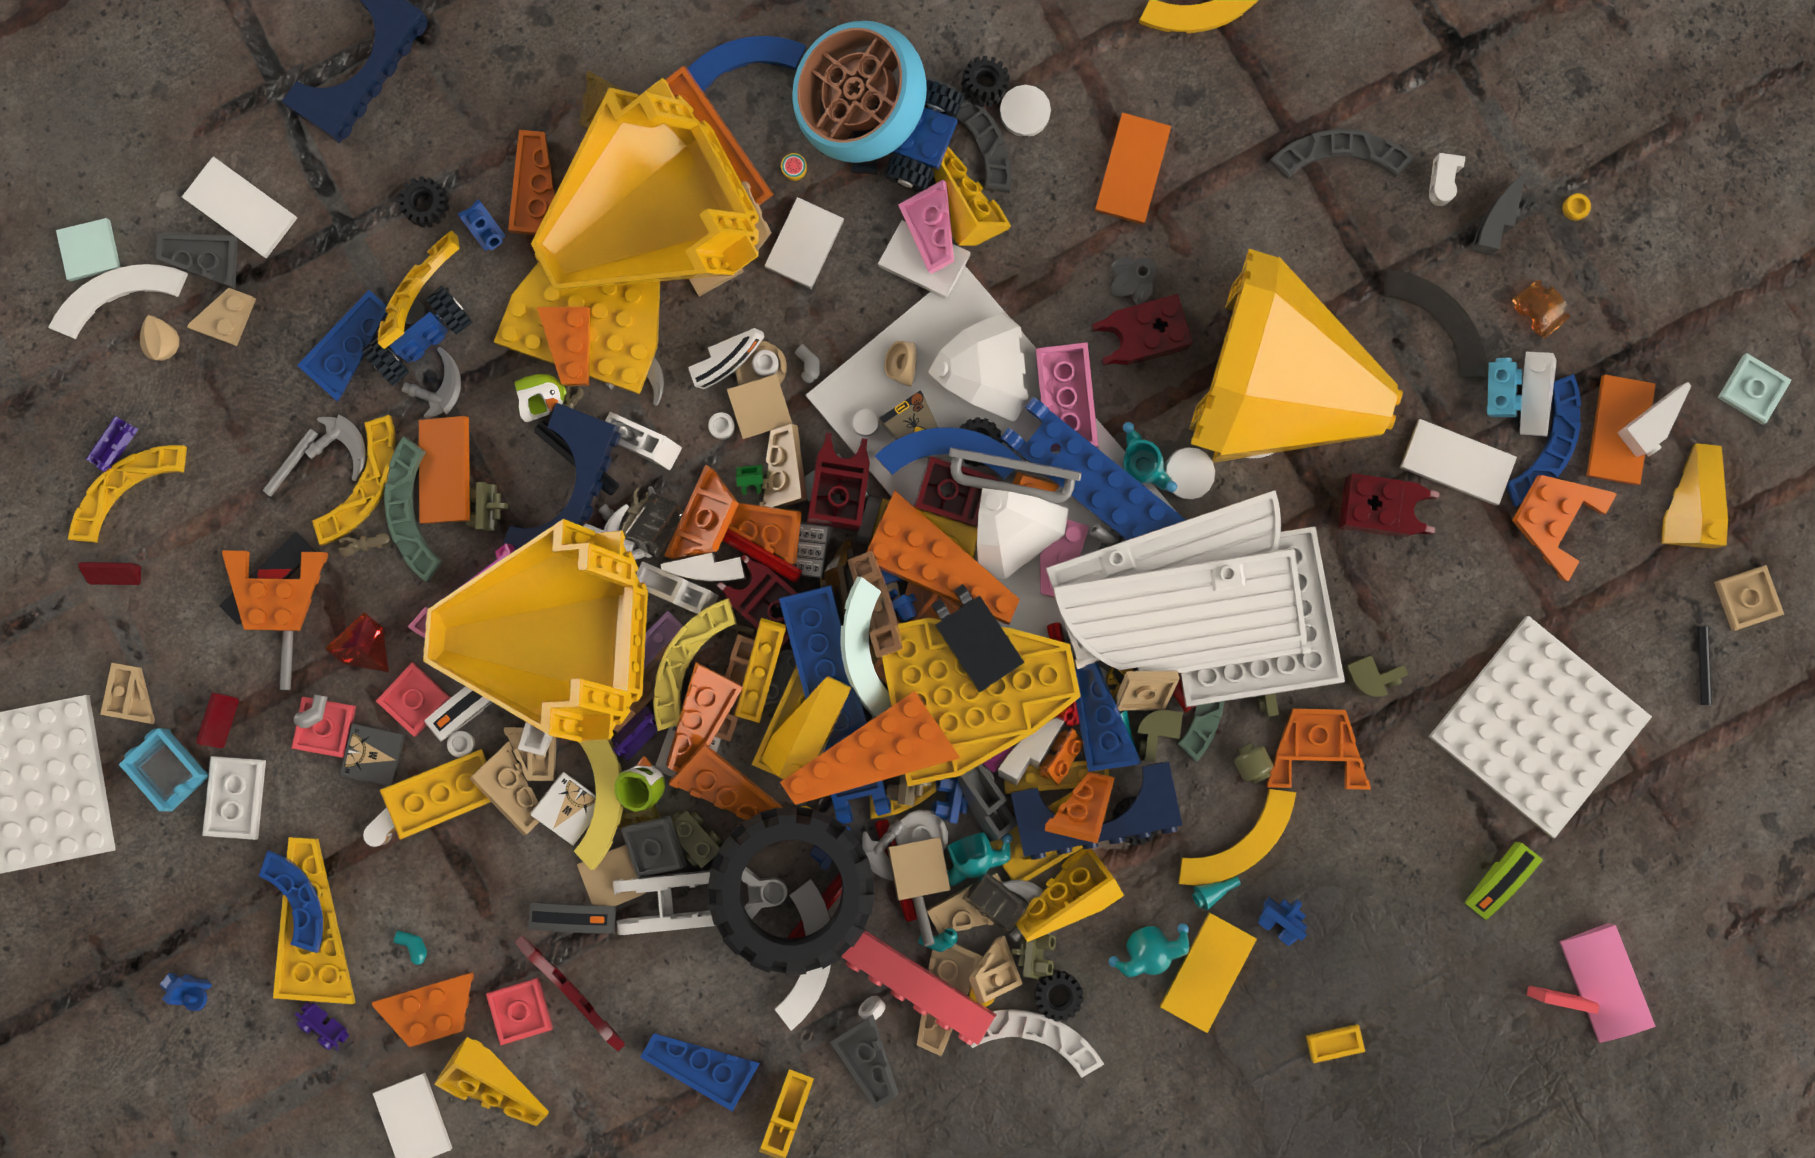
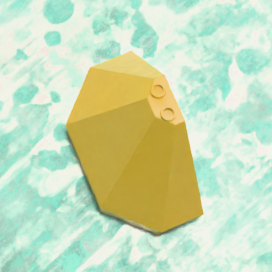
M661 78L641 95L609 87L531 242L535 251V257L542 264L547 274V280L554 289L730 276L758 257L755 245L759 243V230L755 227V224L759 222V215L712 127L705 120L699 122L693 115L694 109L680 95L674 97L664 78Z
M1248 249L1242 272L1233 282L1225 309L1233 312L1209 392L1196 405L1189 430L1194 431L1191 444L1215 451L1212 461L1216 463L1381 436L1386 429L1391 430L1396 419V415H1393L1395 405H1399L1403 395V391L1398 389V384L1280 257Z
M562 519L427 609L423 662L550 736L577 742L610 740L614 735L613 729L615 726L623 723L631 712L629 707L633 702H638L643 693L648 590L645 583H640L636 575L638 566L632 552L626 551L624 547L625 536L623 531L595 533L591 529Z

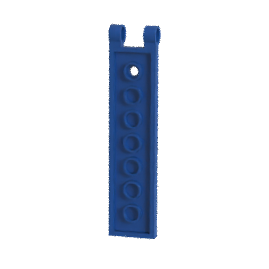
M1035 397L1029 401L1025 409L1041 421L1042 424L1028 442L1010 428L1000 437L1007 446L1028 462L1081 472V480L1075 481L1071 497L1125 540L1186 520L1051 412L1047 406ZM1058 444L1060 452L1058 454L1052 453L1050 450L1051 445ZM1045 475L1063 489L1065 478Z
M832 585L779 598L805 699L827 676L851 687L842 660V622ZM853 687L823 753L868 723L864 706L859 701L860 698ZM883 780L832 794L831 797L837 821L842 824L853 822L852 810L848 800L872 795L875 811L878 816L891 813V805L886 797L887 792Z

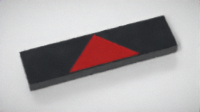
M295 532L249 578L288 579L301 566V552L316 551ZM231 593L219 606L236 624L240 625L242 621L234 593Z

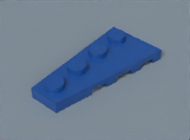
M368 290L297 366L339 402L365 355L362 348L374 339L379 330L380 322L384 321L387 315L385 310L387 305Z
M1088 664L1080 669H1077L1075 666L1081 695L1076 700L1088 772L1141 764L1099 664Z
M655 1033L640 1058L732 1112L760 1064Z

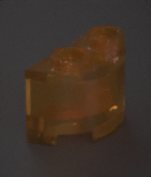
M1537 280L1514 297L1512 301L1515 303V309L1520 315H1528L1534 323L1531 324L1534 332L1546 339L1568 321L1570 314L1565 313L1563 309L1567 306V303L1552 286L1546 289L1541 285V280Z

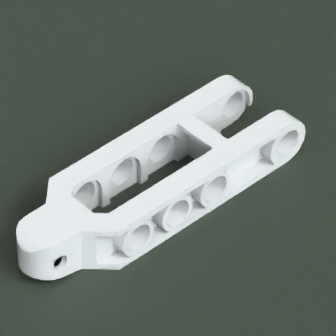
M745 867L741 881L748 885L749 902L746 904L745 909L749 917L753 919L761 908L777 906L784 902L788 889L782 879L777 877L759 878L749 868ZM711 870L631 878V880H614V895L625 891H636V893L658 891L660 915L617 920V934L629 935L716 926L713 923L710 910L673 914L671 888L690 886V888H693L697 885L708 884Z

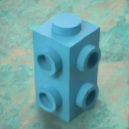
M1496 358L1495 362H1489L1487 415L1489 417H1517V411L1522 410V395H1517V385H1522L1523 369H1518V364L1512 362V358Z

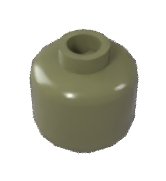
M1250 743L1238 749L1240 754L1235 757L1234 764L1244 781H1251L1252 784H1255L1271 776L1270 771L1274 765L1264 746L1254 747Z

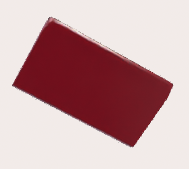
M116 562L78 563V568L86 582L91 585H140L142 566L138 564Z
M211 693L196 744L216 748L225 747L239 698L223 693Z

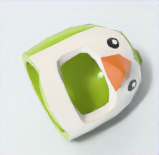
M535 374L515 381V388L519 399L518 409L520 417L524 422H530L547 416L553 412L556 403H564V398L567 394L566 388L556 377L550 374Z
M643 756L636 766L618 775L615 781L617 800L625 808L634 812L652 808L664 793L666 786L664 775L659 768L650 763L648 758Z

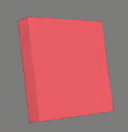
M412 662L376 702L410 734L416 737L426 726L424 720L452 697Z
M302 697L299 712L302 713L310 709L313 698ZM327 701L323 719L309 728H300L296 725L291 749L344 758L356 706Z
M539 977L486 993L500 1046L553 1029Z
M1531 985L1530 987L1528 986L1527 996L1536 1000L1598 1014L1599 1004L1597 1002L1573 994Z

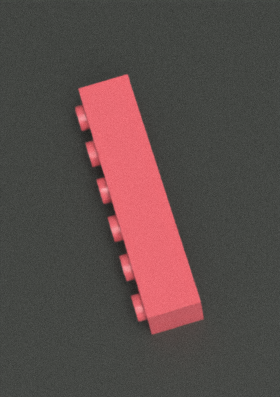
M866 930L855 946H851L842 955V958L847 960L845 964L856 972H859L860 969L869 974L868 980L880 987L882 984L892 989L890 994L901 1001H904L905 998L914 1003L913 1009L924 1016L928 1013L937 1018L935 1022L948 1031L952 1028L959 1032L958 1037L969 1045L973 1043L978 1045L982 1041L997 1016L996 1013L978 1004L971 997Z

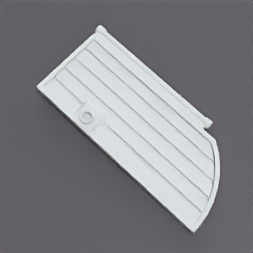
M1276 490L1047 567L1046 571L1051 586L1053 588L1060 585L1277 551L1281 533V516ZM1064 621L1076 659H1074L1076 668L1080 669L1088 664L1100 661L1083 647Z
M1292 548L1053 587L1060 614L1074 637L1096 658L1118 670L1138 667L1137 671H1178V673L1300 653H1311L1310 643H1307L1295 549Z

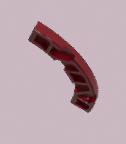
M521 935L515 941V944L527 959L564 993L603 1039L619 1052L625 1046V1042L610 1024L598 1015L595 1007L554 964H550L537 947L525 936Z

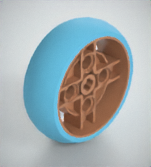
M853 21L838 25L820 36L809 47L797 68L793 83L792 100L799 127L815 148L833 159L858 163L872 161L888 155L905 142L921 118L927 92L925 71L919 54L913 45L897 30L874 21ZM869 46L865 53L857 52L849 54L850 52L858 48ZM897 66H899L900 72L898 94L896 80L893 75V71ZM821 94L823 106L826 110L822 117L820 112ZM880 102L879 107L875 109L876 104ZM876 127L861 137L847 140L853 131H866Z

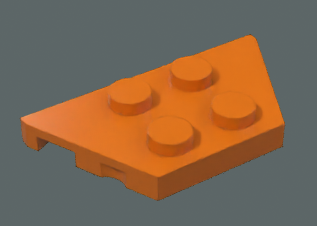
M705 465L664 555L671 560L717 552L739 503L713 468Z
M470 972L372 1002V1006L409 1047L456 1034L464 1030L465 1013L469 1004V993L474 973Z

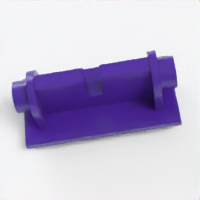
M115 416L86 457V460L104 472L108 468L111 469L112 465L116 463L138 431V428Z
M647 706L611 740L614 745L613 750L627 762L658 731L654 713Z
M307 1002L301 1009L304 1012L302 1016L297 1012L295 1013V1018L298 1020L296 1025L306 1034H309L311 1031L319 1038L316 1041L328 1051L331 1048L338 1051L339 1046L336 1043L338 1041L344 1043L350 1035L346 1032L347 1028L343 1027L333 1018L325 1026L322 1022L327 1018L328 1014L315 1003Z

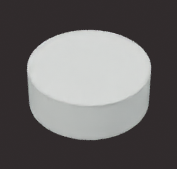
M761 350L754 355L752 365L759 376L766 377L777 372L779 362L777 356L772 351Z
M868 409L858 411L852 420L855 432L861 436L874 434L879 424L877 415Z
M720 412L710 418L708 428L715 438L722 440L729 438L733 434L735 424L730 415Z
M466 731L454 732L447 740V749L455 757L468 755L475 748L474 737Z
M871 996L861 1004L858 1013L863 1020L871 1015L876 1020L882 1015L886 1005L879 996Z

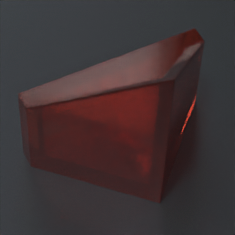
M365 612L326 647L329 653L344 664L389 673L383 627Z

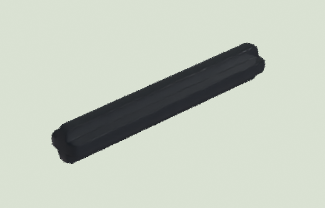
M545 421L538 423L534 429L535 434L576 467L573 453L567 442L558 433L547 428L548 424ZM603 471L599 480L602 482L601 489L608 495H613L618 490L619 483Z

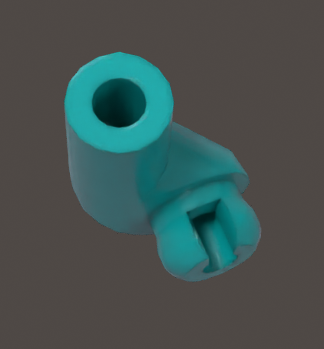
M953 928L945 929V932L933 936V945L925 947L937 952H943L953 947L958 940L956 930ZM920 935L918 943L924 946L922 935Z
M398 930L394 937V943L407 947L413 964H422L427 957V949L423 939L418 935Z

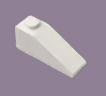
M1526 352L1522 385L1520 435H1548L1557 362L1554 353Z
M1689 382L1676 387L1617 432L1636 457L1644 454L1649 457L1662 448L1660 443L1668 437L1691 388Z
M609 412L605 421L620 427L619 433H621V438L618 443L619 446L652 463L671 470L682 449L681 446L666 436Z

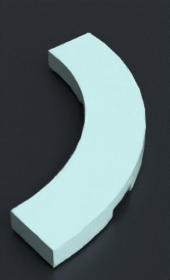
M857 576L844 608L846 612L843 626H841V653L844 669L851 687L854 688L862 705L872 716L877 717L891 707L889 692L875 672L869 649L870 620L881 591L864 578Z

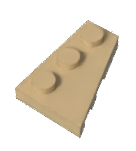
M789 424L771 430L766 462L768 463L767 477L763 479L762 488L765 491L763 502H760L759 505L783 508L807 500L798 426Z
M508 741L469 779L525 836L540 822L530 814L539 802L532 788L528 786L522 773V767L520 763H517L512 752L513 748Z
M996 871L926 909L939 934L945 932L947 928L961 931L986 924H998V922L1007 920L1014 921L1019 916L1006 890L996 891L994 889L996 885L1002 883Z

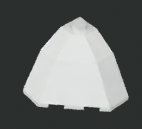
M1002 312L962 330L940 350L928 371L943 387L962 399L1010 421H1016L1028 401L1027 389H1024L1023 374H1026L1024 353H1020L1019 338H1022L1021 327Z
M982 488L977 532L978 563L996 579H1008L1016 570L1029 563L1049 545L1065 535L1068 508L1033 496Z

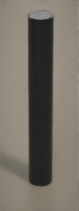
M1709 626L1697 627L1701 705H1712Z

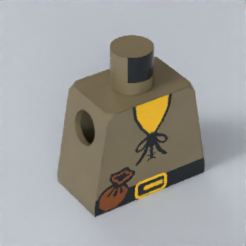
M921 390L879 418L880 424L895 440L921 430L938 428Z

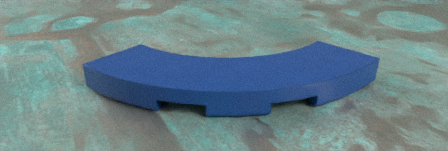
M271 850L267 851L259 877L275 885L290 902L294 922L291 945L314 953L319 952L323 935V914L315 888L296 864L281 854Z

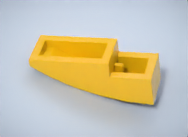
M789 1069L759 1152L774 1158H786L814 1078Z

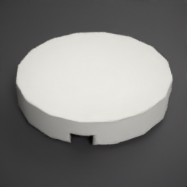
M1030 85L1016 86L1003 97L1000 106V118L1006 130L1016 136H1035L1049 122L1051 112L1049 99L1037 87Z
M1185 447L1176 450L1164 465L1165 472L1177 484L1176 491L1172 493L1183 499L1202 497L1210 490L1214 482L1215 468L1213 461L1207 453L1198 448Z
M916 810L908 813L901 820L905 827L898 837L896 836L897 845L940 837L944 851L948 843V831L945 822L939 816L931 814L929 810Z

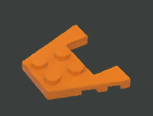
M1539 475L1534 480L1512 521L1533 546L1535 545L1543 554V559L1547 564L1552 565L1558 573L1557 576L1560 580L1569 581L1580 561L1558 548L1562 538L1582 503L1603 515L1607 513L1617 494L1607 490Z
M222 550L244 630L300 631L312 601L311 596L314 588L320 580L322 567L328 559V553L301 552L300 579L249 578V551Z
M1291 709L1273 760L1274 766L1270 771L1271 776L1266 781V787L1292 788V760L1344 761V789L1371 790L1346 710Z

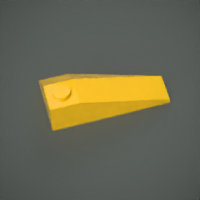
M947 147L939 170L932 168L935 181L938 183L944 180L947 184L953 239L959 246H976L1008 230L1011 225L995 200L990 202L981 192L984 187L979 181L975 183L966 174L967 167Z
M1695 443L1682 471L1681 481L1673 493L1674 498L1663 517L1662 544L1711 549L1727 546L1728 512L1722 446Z
M827 676L771 736L761 760L779 778L784 780L821 755L852 687Z
M1082 848L1069 857L1061 865L1063 869L1054 879L1050 878L1046 883L1047 888L1039 897L1033 898L1014 920V923L1027 942L1098 913L1124 896L1115 878L1092 848L1085 850Z
M468 1037L458 1046L434 1084L465 1101L468 1096L482 1101L481 1106L490 1109L491 1106L502 1108L507 1116L537 1126L549 1113L491 1050L484 1047L481 1042Z

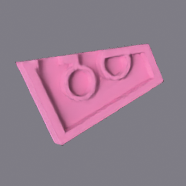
M942 180L898 204L928 272L931 274L954 262L947 184Z
M1067 519L1065 535L1049 545L1040 554V594L1055 598L1046 568L1079 557L1089 526Z

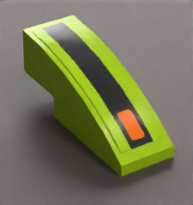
M1515 842L1501 861L1494 863L1464 903L1484 920H1487L1523 885L1543 859L1523 843Z

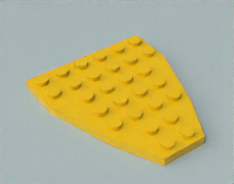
M538 262L512 294L494 343L555 365L537 307H589L591 309L589 377L640 395L658 348L660 281L554 289L547 280V274L542 264Z
M925 618L899 623L903 649L882 657L891 707L915 691L960 757L956 760L906 773L907 787L965 774L1034 734L1080 698L1081 695L1070 644L1013 628L1001 627L1025 663L979 693L936 629L935 625L941 622L940 619Z

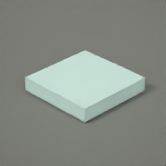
M104 218L56 230L66 279L70 282L121 268L109 219Z
M1746 353L1741 357L1718 398L1763 425L1769 420L1789 386L1791 379Z

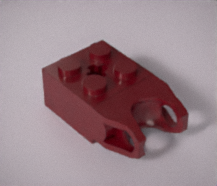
M1178 294L1117 310L1106 319L1093 323L1091 326L1093 332H1111L1120 340V348L1101 360L1103 366L1111 364L1131 365L1188 350L1193 343ZM1155 324L1162 326V333L1158 329L1154 330Z
M826 433L824 445L816 459L807 523L859 531L870 465L867 453L868 439H861L860 447L853 457L843 459L837 456L833 450L832 433ZM838 494L840 495V500H844V502L837 504L831 498Z
M930 456L926 463L914 507L978 527L982 489L957 483L951 475V462ZM964 466L961 467V472L964 475L999 481L992 475ZM950 483L953 493L947 494L945 497L942 495L943 492L940 491V488Z
M1352 473L1345 477L1339 528L1400 537L1415 534H1435V527L1428 526L1416 518L1414 507L1418 501L1439 498L1440 492L1429 490L1416 482ZM1370 500H1372L1375 504V508L1373 510L1372 506L1367 504V502Z
M744 554L741 560L747 565L752 574L749 586L745 589L736 590L724 585L721 581L716 586L726 594L731 606L757 629L761 618L786 625L784 617L773 618L775 615L773 610L774 608L781 609L779 598L797 594V592L767 566L752 561ZM787 627L780 648L781 650H783L790 642Z

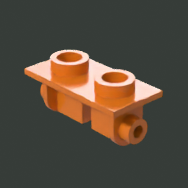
M1073 728L1070 731L1064 730L1063 733L1060 732L1051 747L1052 752L1057 754L1052 755L1048 753L1039 766V775L1045 779H1048L1050 776L1057 786L1060 785L1063 778L1067 775L1071 764L1083 746L1082 739Z

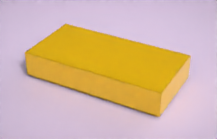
M1358 1024L1306 1035L1312 1063L1365 1052Z

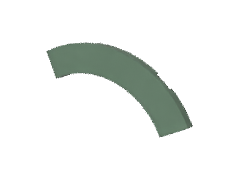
M403 436L389 464L390 470L384 490L385 514L392 539L397 544L404 557L403 559L425 582H430L443 563V560L434 553L424 540L418 528L413 509L414 480L426 451L409 438Z
M1224 701L1197 705L1187 730L1176 743L1195 762L1205 753L1215 736L1220 718L1222 717Z

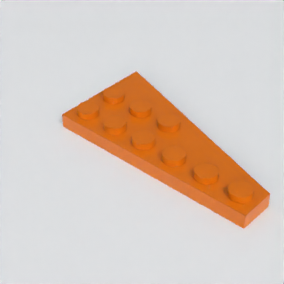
M685 66L679 68L666 79L674 97L680 95L694 109V117L699 122L705 120L712 127L741 183L747 181L750 184V192L754 201L760 206L774 195L689 70Z
M894 490L867 552L873 551L880 570L958 604H961L953 591L964 584L973 600L981 596L995 619L1009 625L1020 599Z
M914 691L780 783L793 803L797 805L956 760L960 757Z

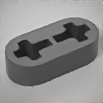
M869 496L857 535V543L869 546L882 498Z

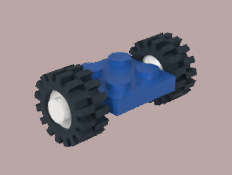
M926 80V101L917 126L905 142L891 152L893 155L884 173V176L893 183H897V185L904 186L907 189H912L915 192H922L929 188L934 176V171L929 167L939 170L958 121L956 118L964 100V96L955 91V89L948 88L947 85H941L939 82H933L932 80Z
M440 286L426 298L437 314L433 315L431 312L426 314L385 349L378 344V336L362 348L368 360L371 361L377 371L392 386L410 373L398 357L403 358L408 363L420 359L425 354L424 350L432 344L440 343L445 338V334L449 330L442 322H445L456 335L473 323L459 302L443 286Z

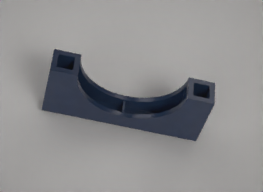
M359 0L362 6L370 12L375 27L374 46L365 65L352 78L333 87L315 88L296 81L282 100V103L290 111L340 144L343 139L350 135L356 120L366 113L367 105L372 98L379 95L382 90V84L387 77H391L395 73L400 59L410 52L416 37L422 35L427 27L428 19L424 13L406 0Z
M556 403L547 428L558 433L567 442L573 453L576 465V482L572 496L562 512L542 526L529 529L510 526L503 545L506 543L511 544L517 550L562 519L583 526L584 521L590 519L593 511V506H590L593 497H597L602 488V482L599 480L603 471H608L612 458L609 457L612 447L616 448L621 438L619 426Z
M1169 761L1142 766V784L1136 799L1121 815L1103 822L1098 842L1108 840L1109 844L1125 842L1124 837L1135 835V839L1150 837L1151 831L1161 830L1162 834L1178 831L1177 826H1182L1183 824ZM1038 787L1011 793L1024 857L1030 856L1031 860L1045 858V852L1056 850L1057 855L1073 852L1072 847L1082 845L1083 850L1099 847L1097 843L1045 831V824L1056 814L1044 803Z

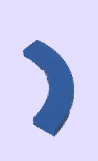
M773 36L740 38L708 51L693 62L688 70L704 92L720 75L748 66L747 64H772L796 71L806 50V45L794 40Z
M1574 374L1554 381L1552 426L1542 453L1525 472L1507 482L1506 488L1514 507L1522 504L1537 476L1544 475L1558 478L1574 452L1581 427V399Z
M950 427L932 428L908 434L890 443L874 455L891 475L918 459L932 455H949L950 447L1022 460L1012 450L989 436L975 431ZM982 463L997 473L1003 480L1015 470L1014 468Z

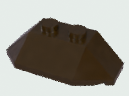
M851 540L844 541L825 569V578H821L822 587L829 585L833 587L842 626L846 609H844L854 584L847 561L855 557ZM869 634V645H871L872 641Z

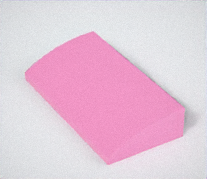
M1088 342L1036 348L1041 402L1098 449ZM1058 444L1051 445V452H1060V446Z
M1606 923L1559 941L1580 996L1599 1004L1598 1014L1587 1012L1598 1042L1601 1043L1626 1037L1656 1027L1616 925Z

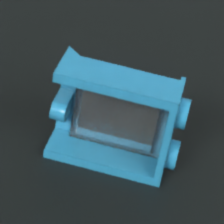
M155 728L144 737L145 741L141 745L133 747L124 755L125 759L119 765L159 811H173L208 779L209 773L198 764L171 733L170 729Z

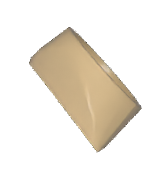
M148 315L141 328L140 346L147 358L155 361H164L176 353L179 347V336L171 325L159 318Z
M895 342L889 348L884 362L886 375L890 379L909 387L913 384L916 371L917 350L915 342Z

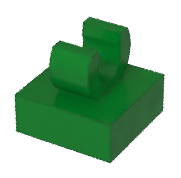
M763 465L737 467V487L741 486L743 495H747V486L749 485L756 487L757 494L761 493V484H763L764 478Z

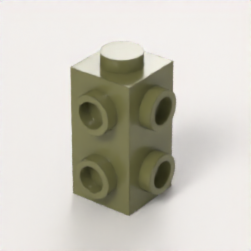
M679 810L671 817L679 843L688 852L685 857L694 867L699 865L703 868L717 856L723 840L715 831L712 830L709 833L703 826L705 820L697 811L692 813L690 810H686L683 813Z

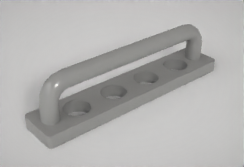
M950 447L949 456L952 457L951 475L957 483L964 486L1010 491L1037 497L1049 502L1061 503L1071 497L1075 481L1081 480L1082 473L1079 471ZM966 459L1065 478L1063 490L1061 492H1053L964 475L961 472L962 461Z

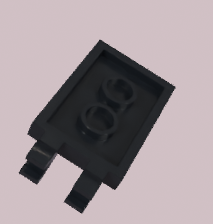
M962 584L953 591L963 605L962 608L950 614L941 599L933 603L931 607L941 620V622L935 625L936 629L980 693L1025 662L981 596L973 600L964 584Z

